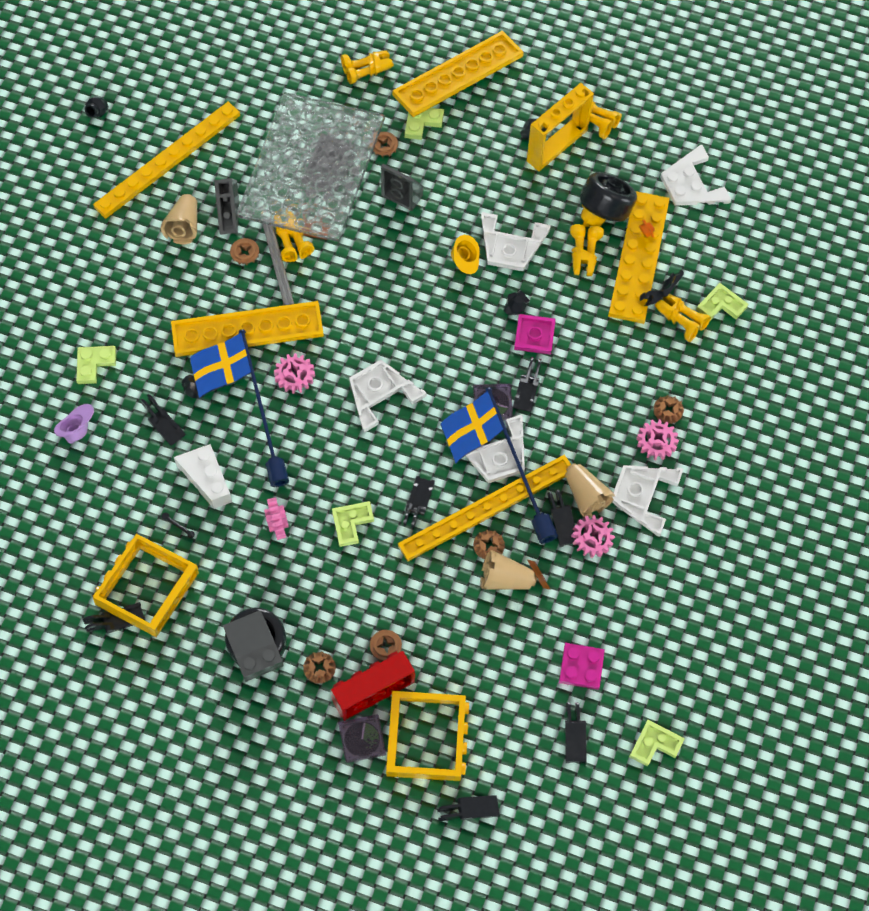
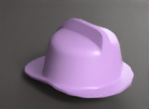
M90 404L78 406L56 425L54 433L59 437H64L70 444L82 439L87 434L88 421L94 413L93 406Z

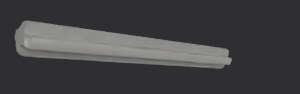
M263 216L262 224L283 304L292 305L294 301L272 219L270 216Z

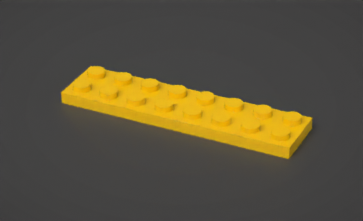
M501 31L394 89L392 95L412 117H415L522 58L524 52L504 31Z
M636 191L637 201L629 215L608 317L644 324L648 306H644L647 299L640 301V295L652 289L670 198ZM643 219L646 223L650 222L654 227V238L651 236L646 238L641 232L639 226L643 224Z
M318 301L171 321L175 357L194 355L203 349L223 343L238 335L241 329L246 331L245 337L248 347L324 337Z

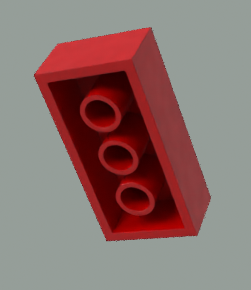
M397 651L387 656L386 660L371 664L366 671H358L351 676V679L345 682L342 680L334 684L331 689L332 701L343 721H346L390 697L392 691H401L415 683V670L404 651L399 653Z

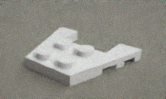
M699 145L660 175L675 206L697 205L698 203H708L710 205L715 204V202L729 204L731 202L725 187L707 192L694 165L708 161L709 156L703 145Z
M482 212L481 221L487 264L524 271L550 232L551 225L535 222L532 237L528 238L495 231L498 215Z
M382 360L349 377L364 433L379 425L378 419L370 408L400 390L403 391L412 405L426 397V392L423 389L420 390L412 381L406 380L398 371Z
M521 414L506 419L505 423L524 472L523 416ZM506 439L484 445L465 456L487 483L520 474Z
M623 465L613 492L615 497H613L612 503L660 537L666 519L648 513V507L658 480L678 487L684 469Z

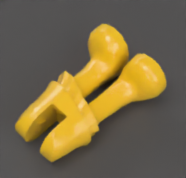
M387 50L369 53V56L351 61L347 54L341 55L343 71L350 84H354L358 79L370 74V77L374 74L376 76L378 73L394 66Z
M592 101L589 123L592 122L598 126L599 137L606 139L611 132V128L618 126L622 114L617 111L600 108Z
M287 212V221L283 222L280 215L274 217L276 233L282 239L284 249L281 251L282 260L285 262H295L298 259V255L290 238L294 239L301 259L311 255L314 251V246L309 241H303L302 236L304 232L302 227L298 224L293 213Z
M580 224L572 225L570 233L575 239V247L571 249L573 252L571 255L573 258L574 275L580 274L581 264H587L586 276H592L597 263L595 255L596 242L603 237L604 229L599 226H592L588 229L586 251L584 250L585 226Z
M671 294L663 297V300H659L655 304L657 310L668 321L672 320L673 324L678 322L684 327V338L688 342H691L696 337L699 330H704L711 320L709 315L698 313L684 305V301L681 298ZM680 312L688 316L693 321L689 320L688 318L680 314Z

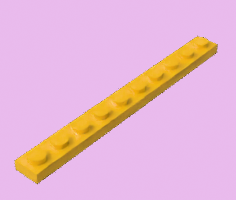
M229 101L96 201L93 204L94 208L107 219L240 117V111Z
M565 454L525 475L532 494L566 477V469L571 463ZM522 477L399 542L398 547L407 562L528 498L529 494Z

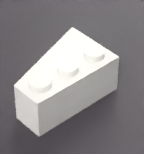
M211 444L174 457L177 468L199 490V493L213 509L232 503L229 489Z

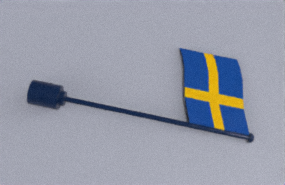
M241 329L239 334L231 339L203 349L190 357L198 397L200 399L207 393L233 384L251 373L271 453V458L265 464L270 486L281 487L289 483L284 459L274 454L245 337L246 331Z
M487 387L485 393L477 400L452 413L440 424L455 464H457L464 456L489 443L503 431L536 512L531 523L539 543H549L558 537L550 515L544 512L540 513L492 395V388Z

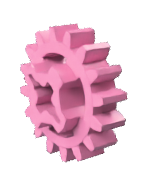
M294 353L293 357H290L288 354L286 360L280 358L281 364L276 363V370H274L275 382L278 383L279 388L284 387L285 392L291 389L292 394L295 393V390H299L302 393L303 387L309 389L308 383L313 384V377H315L314 365L310 364V359L304 360V355L298 358L296 353Z
M660 419L658 423L651 420L650 425L645 422L643 428L639 429V434L636 438L638 440L637 447H642L641 453L647 452V458L652 455L654 460H657L658 456L664 460L665 455L671 457L672 452L676 451V445L679 442L676 439L678 433H673L674 426L669 428L668 422L661 424Z
M276 497L267 499L269 509L264 511L269 531H275L277 540L286 538L284 529L289 527L284 506H278Z
M595 515L591 519L585 516L583 520L580 519L577 525L573 527L575 532L572 533L571 537L576 538L573 545L578 544L577 551L583 550V556L590 553L591 558L595 554L601 557L603 553L606 554L609 548L613 546L614 543L611 541L615 536L610 535L613 528L607 527L609 522H602L603 517L596 520ZM582 528H585L584 534L581 535ZM605 537V542H604L603 545H601V544H602V540H601V539H603V538Z

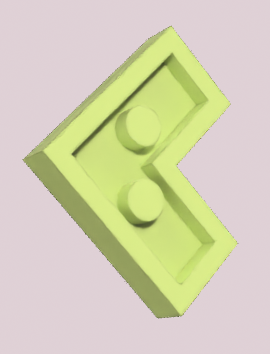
M429 108L415 117H412L408 112L405 138L422 140L424 126L442 128L444 109Z
M719 283L697 306L696 310L699 313L709 315L712 320L723 309L733 318L737 319L748 308L749 304Z
M115 346L78 347L76 381L78 384L97 383V367L116 366Z
M370 501L332 508L339 547L358 544L359 540L355 525L374 522Z
M647 720L629 757L647 767L656 749L676 758L685 738Z

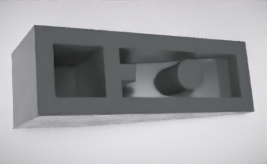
M232 178L214 180L220 235L238 233L239 195L237 180Z

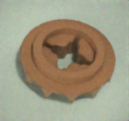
M389 132L376 133L370 140L371 151L375 155H381L382 158L385 155L390 156L393 152L396 153L398 140ZM387 143V147L381 148V144Z
M242 238L232 244L230 255L233 261L238 262L239 265L241 263L248 265V263H254L255 259L259 258V247L255 241ZM241 249L244 251L248 250V255L242 254Z
M666 395L665 397L660 396L655 401L653 410L658 420L660 419L663 423L668 422V424H672L682 418L684 407L682 406V401H679L676 396L670 397ZM666 405H667L668 407H671V406L673 407V408H672V412H670L669 410L664 411L665 408H666Z
M486 530L479 532L474 539V551L480 558L485 559L490 550L502 554L505 542L502 535H499L496 531ZM492 539L494 547L490 546L486 551V544L484 542L488 543Z
M381 630L375 633L370 641V650L373 656L380 661L386 660L387 656L393 652H401L402 649L400 637L391 630ZM384 639L387 644L392 645L389 647L388 653H386L384 648H380V646H383Z
M322 651L313 652L309 657H306L303 670L308 680L320 684L329 681L333 677L336 665L330 654L323 653ZM324 661L323 668L325 671L319 669L315 672L316 666L314 663L321 664Z

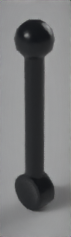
M168 513L162 514L163 521H169L185 532L189 538L195 536L193 531L187 530L171 519Z

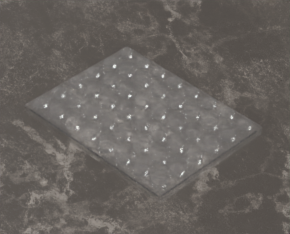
M284 92L238 207L237 217L340 242L384 123V114Z

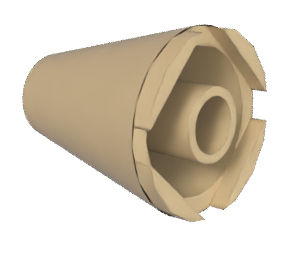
M184 194L178 199L161 224V232L167 239L170 237L176 244H190L197 236V200L190 194Z
M574 463L566 469V479L583 518L585 516L592 517V512L596 510L600 513L613 502L615 494L584 466Z
M490 550L483 563L482 571H484V578H480V587L485 590H529L531 586H535L537 577L532 569Z

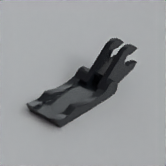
M683 269L679 273H671L660 290L642 293L640 301L647 299L644 306L652 305L663 297L668 296L684 275Z
M531 357L527 375L521 374L512 408L531 412L540 380L537 377L542 359L538 361L535 377H531L530 373L534 357Z
M148 394V400L158 412L154 414L147 402L141 399V404L151 415L147 420L165 441L172 446L183 438L186 433L168 415L165 409H161L155 399Z
M416 476L405 510L407 512L403 521L404 526L407 525L411 513H414L411 528L415 527L419 515H425L435 480L430 481Z
M556 490V499L560 507H556L552 492H548L547 495L551 506L550 512L558 535L559 546L564 547V545L573 544L576 539L571 537L572 533L575 532L573 530L575 523L570 505H564L560 491Z
M140 602L122 608L145 620ZM104 612L101 615L87 616L82 619L84 624H89L85 627L87 632L105 629L106 633H112L133 626L109 612Z
M567 703V721H565L566 763H586V721H580L579 703H575L576 721H571V703Z
M497 795L458 798V804L441 806L437 809V812L459 810V813L442 815L441 818H438L439 821H449L458 818L460 820L500 817Z

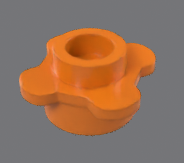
M643 219V224L639 226L641 232L646 238L650 236L654 238V227L650 222L646 223Z

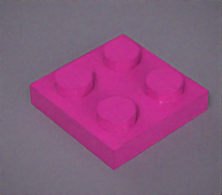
M519 314L514 350L551 355L556 319Z
M565 643L559 683L599 690L605 649Z

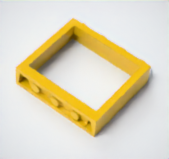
M582 83L578 84L531 124L527 162L536 170L541 171L588 131L594 93ZM573 113L572 120L545 141L546 135Z
M136 534L130 542H127L123 554L118 555L112 570L107 571L101 586L96 587V592L93 595L94 603L96 606L157 638L199 574L198 566ZM140 549L183 571V574L150 623L106 600Z
M392 691L386 776L461 781V775H465L466 763L462 762V755L467 753V742H463V736L468 735V722H464L465 714L469 715V702H465V695ZM400 701L459 705L455 770L395 766Z

